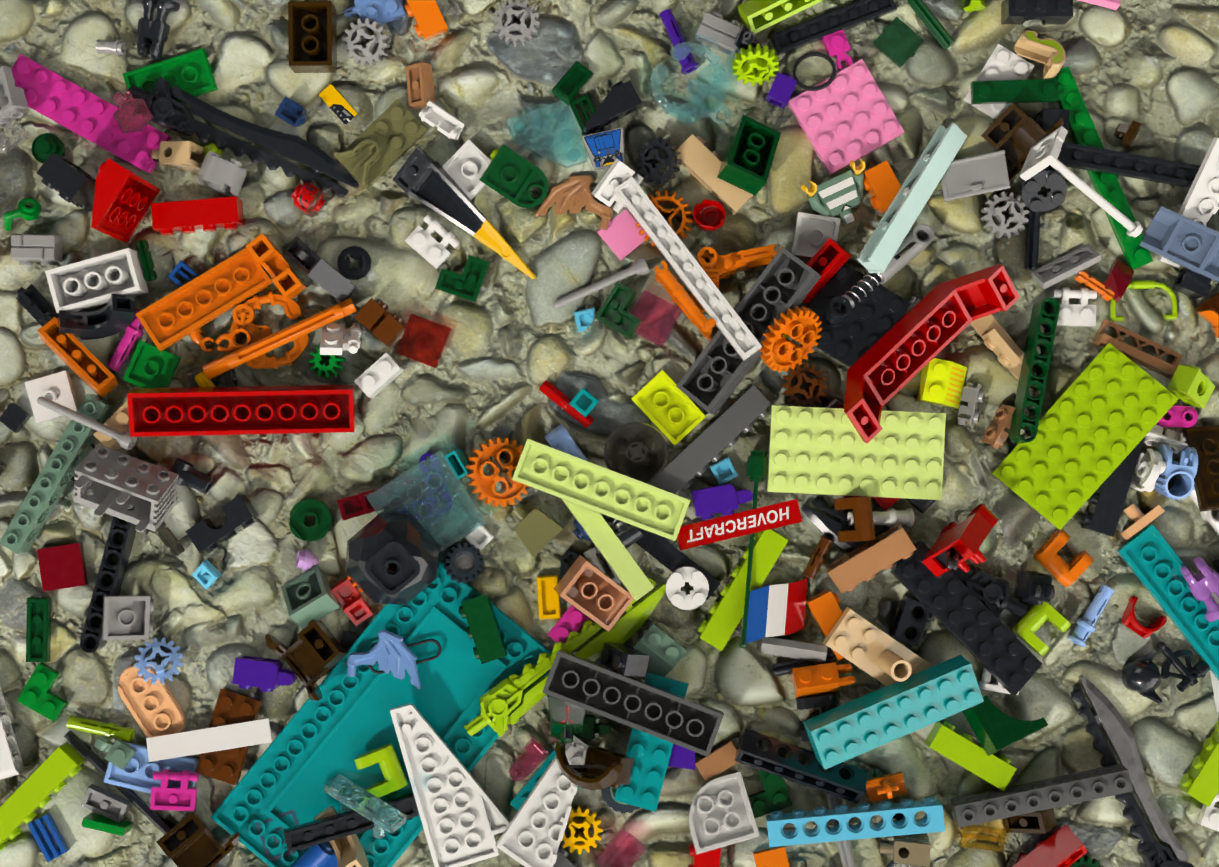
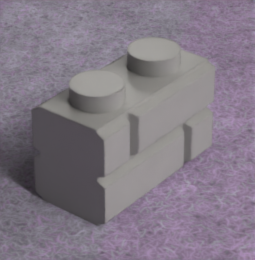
M706 11L696 33L695 40L734 57L738 49L734 43L742 24L735 20H731V22L724 20L720 13L714 11L709 13Z
M55 234L11 235V258L18 261L19 265L33 266V262H41V266H54V263H62V237Z

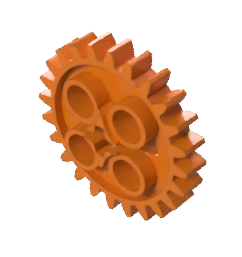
M795 306L794 310L788 308L786 315L781 312L780 319L774 318L775 324L773 326L768 325L770 331L763 334L766 339L760 342L763 345L759 350L763 353L760 357L773 371L781 372L784 370L787 372L789 367L794 370L796 364L802 365L803 358L808 359V353L814 352L812 347L818 345L816 339L821 338V335L818 333L822 330L819 326L822 321L819 320V316L814 311L804 306L801 308ZM784 333L788 335L793 340L801 343V345L793 343L791 340H789L786 337H783L781 334Z
M495 437L494 442L491 439H487V446L484 443H480V450L473 449V453L476 456L468 457L473 462L472 465L466 466L467 469L471 470V473L466 474V477L472 478L468 485L475 486L472 493H479L478 500L485 498L484 504L489 505L492 502V506L498 507L500 502L501 507H506L508 502L509 505H514V498L517 501H521L520 494L527 495L528 492L525 487H530L512 480L511 476L512 471L518 465L523 445L516 446V440L509 442L507 437L503 438L502 441L500 437ZM502 451L506 455V460L503 463L499 459ZM485 464L489 466V473L487 475L483 473V466ZM499 468L503 469V471H501L502 476L498 475V473L500 472ZM499 481L501 490L497 493L495 491V484Z

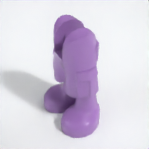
M1197 557L1193 561L1201 571L1194 576L1186 564L1180 567V571L1197 601L1203 600L1207 607V612L1205 613L1206 620L1213 622L1219 619V605L1211 596V593H1215L1219 598V574L1212 570L1201 557Z

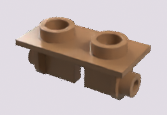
M1001 404L981 441L991 444V447L997 450L1003 447L1009 435L1004 429L1006 427L1010 430L1012 415L1016 408Z

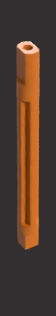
M348 298L328 309L202 366L203 372L210 380L288 342L357 311L352 299Z

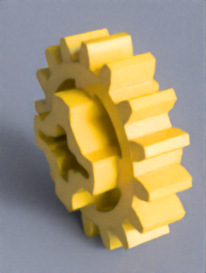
M578 805L575 811L571 808L567 822L571 831L568 835L566 831L564 832L562 841L564 840L563 848L570 846V853L574 849H578V854H581L582 849L589 853L590 846L597 847L595 840L601 841L602 836L599 833L603 832V827L598 826L601 823V818L595 819L596 811L589 813V807L587 806L585 810H582L581 805ZM591 824H593L594 827L593 835L588 830ZM576 827L579 829L583 827V832H576Z

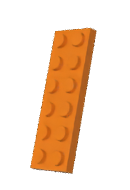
M245 248L135 315L161 352L272 284V281L249 250Z

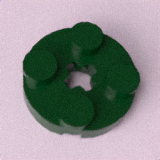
M317 499L302 500L295 504L290 511V530L298 539L303 541H317L324 538L330 532L334 522L330 508L324 502ZM307 515L316 517L314 520L316 522L315 525L306 524L308 520Z

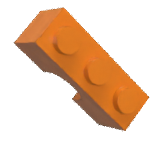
M262 233L245 246L255 260L270 274L273 279L272 282L285 298L293 299L308 288L268 236Z

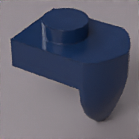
M287 96L284 97L274 114L293 127H299L307 121L306 109Z

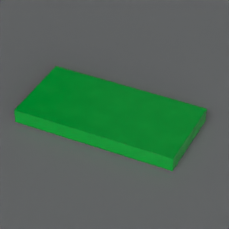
M204 48L123 73L127 90L131 85L151 92L159 77L169 82L171 87L176 86L194 97L218 90ZM174 97L175 101L182 102L181 100ZM131 99L136 115L139 116L147 113L144 103Z

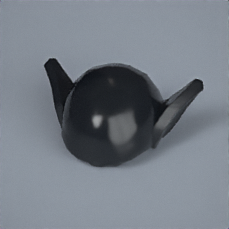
M1154 649L1150 653L1125 665L1122 669V681L1127 689L1136 691L1140 695L1158 704H1162L1163 701L1155 692L1160 686L1161 674L1158 666L1152 662L1158 653Z

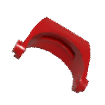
M1132 595L1128 599L1129 603L1123 613L1121 623L1145 639L1163 627L1167 622V617L1161 615L1151 626L1145 627L1140 625L1134 613V606L1138 597Z

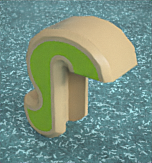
M1026 30L1022 32L1013 47L1016 54L1045 64L1042 79L1054 78L1066 61L1064 48L1054 39L1037 38L1038 33L1035 31Z

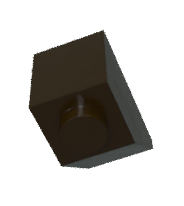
M1053 808L1003 818L1006 833L1046 834L1057 825Z

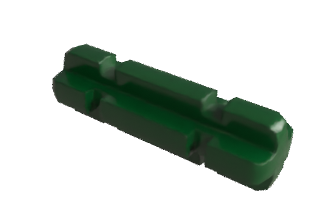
M145 239L135 242L136 250L139 251L138 257L141 269L144 270V280L147 282L157 279L156 271L153 270L155 267L151 252L148 250V241Z

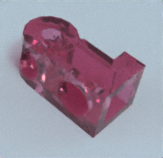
M533 738L526 744L525 749L527 752L521 758L515 759L510 766L509 774L515 781L524 780L547 757V752Z

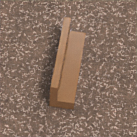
M1106 319L1102 321L1093 340L1094 344L1103 348L1107 343H1110L1133 362L1169 379L1173 377L1183 356ZM1107 326L1114 330L1116 338L1104 334ZM1127 336L1133 338L1136 347L1124 343L1122 338ZM1147 345L1152 347L1155 356L1143 352L1141 347ZM1168 354L1174 357L1172 364L1162 361L1160 356Z

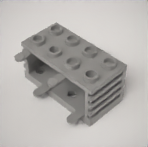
M97 444L75 469L74 502L95 509L94 515L97 517H101L106 513L136 525L135 530L137 532H143L145 529L155 532L176 505L179 474Z

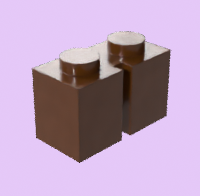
M371 298L354 317L368 330H371L380 341L390 347L406 330V327L402 325L405 321L396 313L392 316L387 311L388 306L382 300L378 299L375 301Z

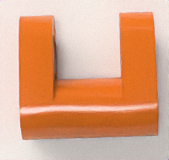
M1058 529L1035 552L1033 558L1064 587H1068L1091 565L1094 558L1084 550L1077 554L1068 564L1057 552L1068 542L1070 536L1063 529Z

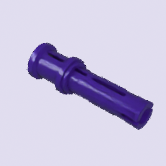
M672 9L662 11L659 17L675 49L674 57L679 60L682 74H689L698 69L700 65L698 62H695L691 53L692 47L686 44Z

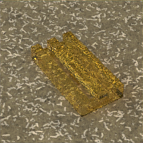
M978 825L961 827L960 847L1004 852L1005 829ZM967 831L999 834L1000 837L967 833ZM966 838L999 842V845L967 842Z

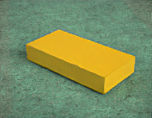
M558 575L537 576L539 620L561 618L560 597L554 590L559 583Z

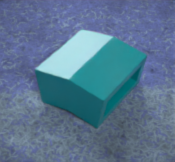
M461 448L444 456L458 480L471 473V470L466 468L467 465L471 464ZM454 455L458 460L459 464L461 465L462 469L464 470V473L458 465L457 461L455 460Z

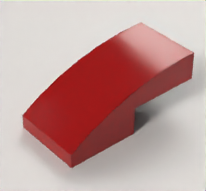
M346 577L331 587V592L343 606V611L357 626L372 616L373 611L358 588L352 586L353 581L351 579L348 580Z

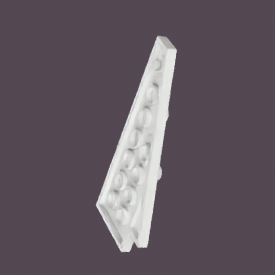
M412 702L390 708L434 866L461 867L498 856L499 850L495 846V835L504 832L511 821Z

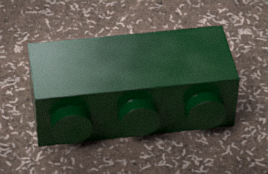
M488 592L464 599L459 609L462 618L467 619L469 626L466 627L469 639L474 640L476 647H473L476 659H480L481 664L507 656L508 651Z

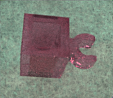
M129 90L123 95L117 91L113 96L114 101L120 106L113 116L123 133L141 131L153 118L143 99H133Z

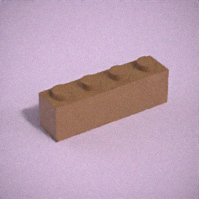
M901 522L876 536L875 540L866 542L826 566L828 574L841 594L845 591L850 592L854 590L860 582L873 579L879 571L883 569L888 570L895 565L896 561L901 558L907 559L914 554L913 551L917 550L915 544Z

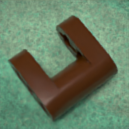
M871 496L834 499L835 510L853 509L855 527L852 530L837 531L838 542L876 539Z

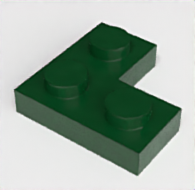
M469 255L462 275L442 268L435 289L476 303L490 262Z
M617 281L595 315L598 321L630 340L642 323L640 319L626 312L636 296L635 291Z
M758 769L765 790L748 796L754 818L792 806L793 803L784 778Z

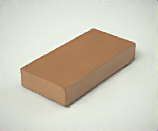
M730 740L710 752L709 757L703 756L695 761V765L704 780L707 782L738 763L735 761L737 749Z

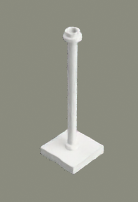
M1059 127L1030 148L1019 175L1023 180L1027 181L1050 165L1127 229V235L1135 238L1141 234L1143 227L1140 222L1136 221L1133 223L1057 159L1068 133L1064 127Z

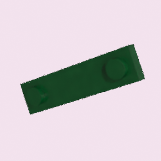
M1058 79L971 82V105L1059 101Z

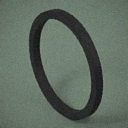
M821 52L804 54L793 66V77L797 81L796 84L808 91H818L826 88L832 83L836 75L834 61L831 57ZM818 56L830 62L833 69L832 75L826 83L820 86H806L796 76L797 66L808 57Z

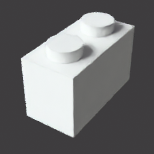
M385 353L354 382L369 398H374L400 375L404 369L391 354Z

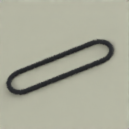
M426 639L406 646L409 648L427 642L437 644L438 653L433 657L416 661V664L438 658L442 651L440 643L435 639ZM369 665V668L373 673H385L383 670L377 671L372 667V665Z

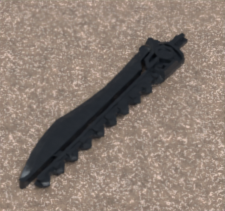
M162 77L158 78V82L151 92L131 85L127 91V97L145 104L147 118L150 122L184 136H191V134L196 133L201 143H208L212 139L219 150H225L229 146L236 157H243L242 155L246 153L252 163H260L264 160L269 170H277L281 167L287 177H294V175L298 174L303 183L315 181L322 191H328L327 189L331 187L338 198H345L344 196L348 194L349 190L320 177L321 173L355 189L360 187L359 183L337 161L299 136L261 127L232 116L176 86L171 87L170 83ZM174 97L188 104L194 115L311 168L312 171L309 172L195 120L190 109L175 101Z
M817 497L813 500L812 504L840 518L839 522L807 506L801 507V510L813 524L846 552L849 553L868 542H838L837 531L852 530L847 527L848 522L851 521H847V515H845L843 510H835L834 504L829 508L824 497ZM874 525L875 536L882 534L883 532L890 529V527H883L881 530H879L878 527ZM900 560L896 561L895 565L890 569H893L899 563ZM967 564L970 567L967 573L959 567L957 570L950 569L997 618H999L1003 609L1021 617L1024 616V613L1026 614L1028 605L1010 598L1009 582L974 567L971 564Z

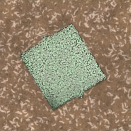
M896 17L887 28L884 27L882 29L881 35L873 42V45L901 68L910 57H914V52L921 46L924 40Z

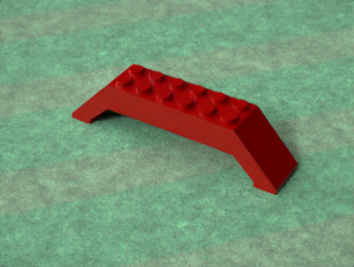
M997 264L938 284L847 370L844 412L863 442L868 443L883 429L880 425L882 407L960 332L976 319L999 311L1006 312L1020 298L1003 265Z

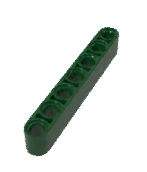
M1053 297L1036 302L1032 308L1014 404L1016 409L1012 415L1009 431L1010 439L1016 444L1031 442L1037 435L1060 310L1059 302ZM1044 305L1047 306L1048 313L1044 310ZM1040 325L1043 326L1044 333L1040 331ZM1036 346L1040 348V354L1037 353ZM1033 366H1034V367L1036 368V370H1037V374H1036V375H1035V374L1033 373V371H1032V367H1033ZM1029 387L1033 390L1032 396L1028 392ZM1025 408L1029 411L1028 417L1024 413ZM1021 429L1025 431V438L1020 434Z

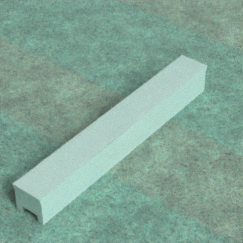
M951 123L948 128H945L943 125L938 127L857 257V260L869 273H883L967 138V135L955 123Z

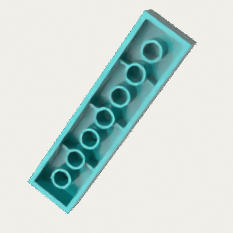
M959 655L916 673L905 681L890 684L803 721L815 756L824 770L980 704L984 700L972 664L962 655Z

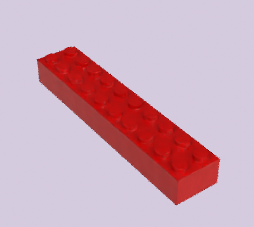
M354 385L133 388L127 393L130 437L354 432L356 428Z

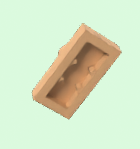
M1134 503L1123 511L1134 524L1123 531L1121 535L1125 540L1129 539L1165 511L1158 505L1144 515Z

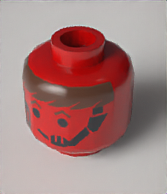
M305 182L303 185L299 183L291 196L294 199L293 205L306 214H312L315 210L319 212L325 203L322 200L323 191L309 182Z

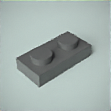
M91 784L86 791L81 806L121 823L131 801Z

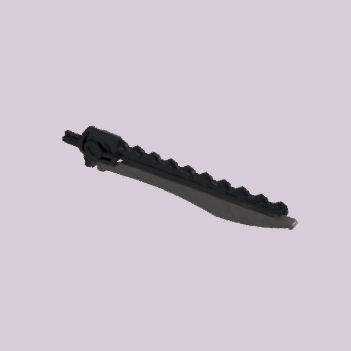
M1080 676L1079 682L1095 715H1093L1083 692L1078 687L1072 690L1071 698L1081 704L1080 708H1078V715L1088 720L1087 725H1085L1086 732L1096 738L1093 742V749L1103 754L1102 759H1100V765L1105 767L1118 763L1098 724H1101L1119 763L1128 769L1133 791L1156 837L1166 842L1169 846L1167 847L1155 840L1132 792L1115 795L1116 800L1125 804V808L1122 809L1123 816L1133 822L1130 826V833L1140 838L1139 843H1137V850L1140 851L1139 853L1145 867H1194L1192 863L1187 862L1188 855L1181 847L1153 795L1143 769L1135 737L1109 699L1086 677Z

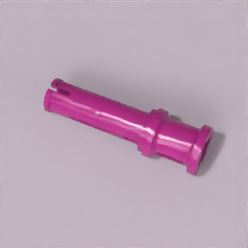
M135 308L136 313L141 311L140 309ZM136 315L132 323L125 329L124 336L109 363H107V366L115 371L120 372L137 338L144 334V327Z

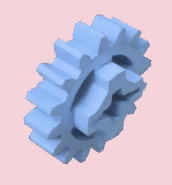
M155 637L152 644L148 641L145 642V649L142 647L138 648L141 655H135V660L139 662L135 663L134 666L135 669H140L137 672L139 677L145 675L143 678L144 682L152 679V684L155 685L157 680H160L161 684L164 685L165 679L168 678L170 681H173L172 675L180 674L177 667H183V663L179 661L183 659V654H177L181 649L179 646L173 648L175 644L173 640L166 643V638L163 637L161 642H158ZM161 648H165L169 650L171 653H165L161 650ZM153 650V652L151 653V655H150L149 657L145 658L146 655H147L150 651ZM158 657L162 659L161 665L156 663ZM169 665H172V667L170 668V670L167 671V672H165V670L168 668V666H169ZM146 669H153L157 672V675L148 672Z

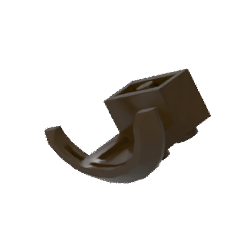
M1014 102L981 136L995 150H1005V156L1014 164L1008 170L1010 181L1022 170L1030 148L1059 127H1063L1064 119L1061 118L1046 132L1029 114Z
M313 620L297 634L300 639L289 648L272 635L266 634L267 646L277 653L296 673L306 687L310 700L320 701L322 693L316 682L343 659L348 652L322 621Z
M556 741L555 752L559 768L564 776L575 785L589 790H600L609 786L620 788V785L630 783L635 758L603 747H588L584 765H570L565 753L566 744Z
M192 812L156 842L177 867H214L236 847L239 840V832L234 834L222 847L197 814Z

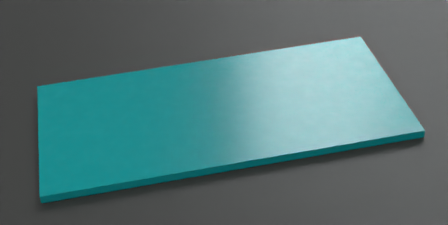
M440 560L438 578L406 605L386 604L347 651L348 654L335 665L319 685L322 699L320 701L307 699L210 818L232 836L239 832L238 841L270 867H292L310 847L288 853L283 829L311 822L314 820V816L331 805L340 814L413 793L390 708L412 702L470 772L499 737L498 733L489 724L473 736H470L464 728V725L481 714L479 697L504 679L509 678L510 675L516 674L520 676L525 664H537L540 653L546 652L551 654L552 651L492 603L508 654L505 657L481 664L480 659L477 660L474 655L473 647H476L474 640L469 639L466 627L469 626L467 619L462 618L459 609L464 599L481 593L469 583L464 584V582H461L459 584L456 583V580L452 581L451 577L446 575L445 563ZM382 629L403 637L405 645L426 639H435L440 643L442 649L438 658L417 664L421 689H417L416 686L411 684V678L406 669L405 677L400 680L393 676L392 671L389 674H376L370 670L368 664H362L356 667L355 677L347 676L348 655L352 652L370 651L379 641L378 632ZM434 642L409 647L417 656L415 661L433 657L438 653V646ZM376 661V663L372 667L377 671H381L379 670V664ZM548 670L545 674H543L541 677H539L536 681H534L531 685H529L527 688H525V689L523 690L521 702H522V699H523L524 691H526L529 687H531V686H532L534 683H536L539 679H541V678H542L543 676H545L548 672H550V670ZM392 743L408 784L399 790L370 800L366 789L385 780L379 763L358 770L354 759L366 752ZM418 811V816L356 833L366 854L368 867H392L423 830V825Z

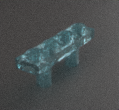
M340 774L324 786L325 793L340 801L339 814L353 809L374 823L372 835L375 838H383L387 831L393 834L406 822L407 815Z

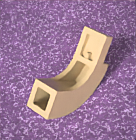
M331 805L314 816L313 821L339 813ZM356 834L329 841L335 851L338 867H368L366 854Z

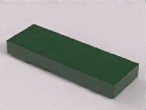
M52 597L27 598L26 662H50Z

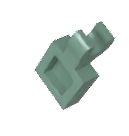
M104 736L98 738L94 744L99 750L108 753L104 759L122 770L126 768L137 751L121 739L113 743Z

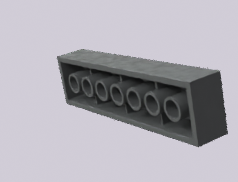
M782 247L734 310L760 343L766 339L763 334L770 331L768 325L773 326L775 324L774 318L779 320L781 312L786 315L788 308L794 310L795 306H799L821 276ZM719 329L676 387L708 413L715 415L762 355V352L758 350L743 361Z
M562 649L558 650L542 692L709 757L724 713L720 710L632 676H623L606 666Z

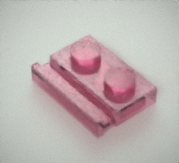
M622 827L598 855L595 863L601 867H632L645 852L646 846Z

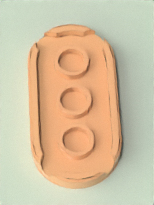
M134 665L125 669L119 678L118 692L145 736L150 738L183 732L186 724L185 713L166 682L162 685L160 680H157V683L153 685L152 679L144 682L143 678L145 675L138 676L137 672L140 669H135ZM146 669L148 672L157 675V672L153 669Z

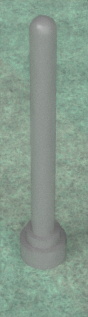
M644 257L635 260L636 262L632 264L633 266L554 301L553 307L559 309L617 283V281L619 282L635 274L643 276L650 271Z
M43 396L37 399L38 404L117 440L120 447L131 450L137 441V437H130V431L119 432Z

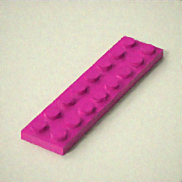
M19 55L11 71L15 80V87L24 89L29 108L149 174L152 173L158 163L153 161L152 151L153 149H160L162 141H170V136L24 55Z

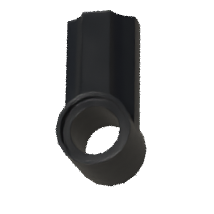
M176 458L170 469L171 472L179 474V485H186L203 495H206L213 485L214 478L195 469L194 465L185 460Z

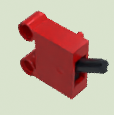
M983 503L976 506L968 515L969 518L957 525L954 521L949 523L940 532L939 537L922 560L923 564L936 577L952 568L957 570L958 567L967 573L970 570V567L965 562L967 559H970L975 564L986 561V557L979 548L993 526L998 522V518Z

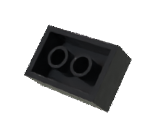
M52 152L36 172L43 178L41 182L50 189H55L59 192L58 195L65 201L71 202L77 207L80 206L86 211L88 209L93 210L96 179L78 165Z

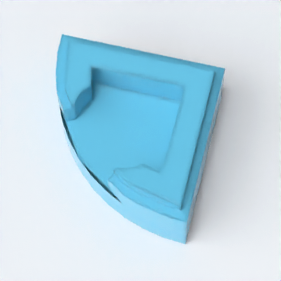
M594 307L574 312L578 333L584 332L593 323L595 317Z

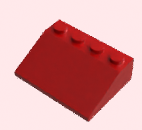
M108 158L106 162L100 165L98 175L96 176L91 227L128 243L161 189Z

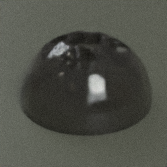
M629 422L617 427L608 437L604 447V460L609 470L644 483H649L659 477L664 471L668 461V447L662 434L653 426L643 422Z

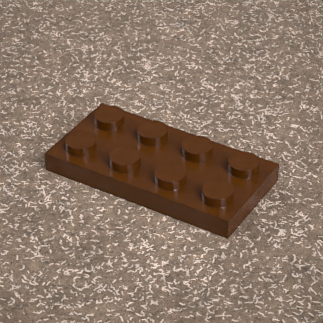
M225 688L220 689L209 728L257 720L263 700ZM249 746L202 753L195 773L237 785Z

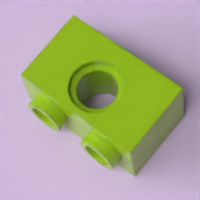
M1179 364L1167 388L1185 404L1205 409L1216 386L1209 380V376L1201 372V368L1191 364L1188 367Z

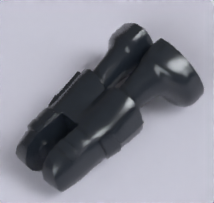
M140 0L144 13L143 18L141 17L138 20L137 53L139 56L147 57L151 45V58L160 60L170 31V26L166 23L167 17L171 12H178L180 4L172 0ZM157 8L156 20L153 21L154 10Z

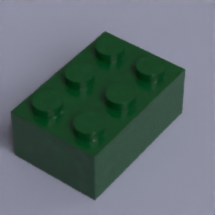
M743 114L732 129L717 178L756 196L767 182L781 133Z

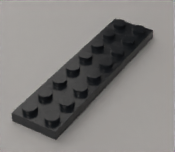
M918 541L915 544L917 550L913 551L914 554L907 559H901L890 572L1011 695H1016L1041 667L1042 663L951 570L936 577L922 562L930 549L922 541Z

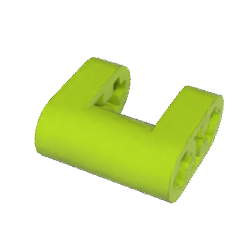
M1044 601L1042 605H1033L1011 629L1041 657L1046 654L1049 647L1035 635V632L1044 622L1048 620L1062 633H1065L1071 626L1058 611Z
M392 743L366 752L354 759L358 770L379 763L385 780L366 789L370 800L399 790L408 784Z

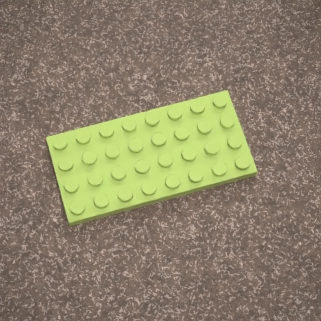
M771 405L767 492L942 500L946 413L882 410L880 425L883 429L871 441L865 443L845 414L844 409Z

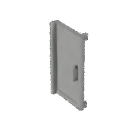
M1005 150L953 160L941 178L944 201L1010 188Z

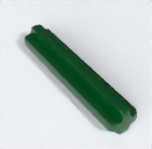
M908 0V4L943 49L946 50L954 43L953 38L923 0Z

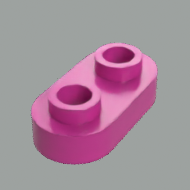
M1172 406L1167 412L1168 419L1165 420L1162 417L1156 425L1161 427H1192L1198 420V414L1190 406ZM1186 413L1190 416L1188 421L1185 419Z

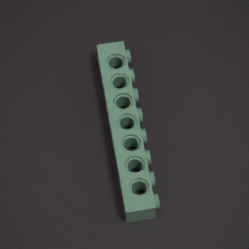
M87 394L76 412L104 424L115 405L103 398L101 399L98 395ZM71 420L0 539L1 545L16 554L26 553L30 550L71 478L74 476L75 469L81 464L91 444L96 439L93 435L96 430Z

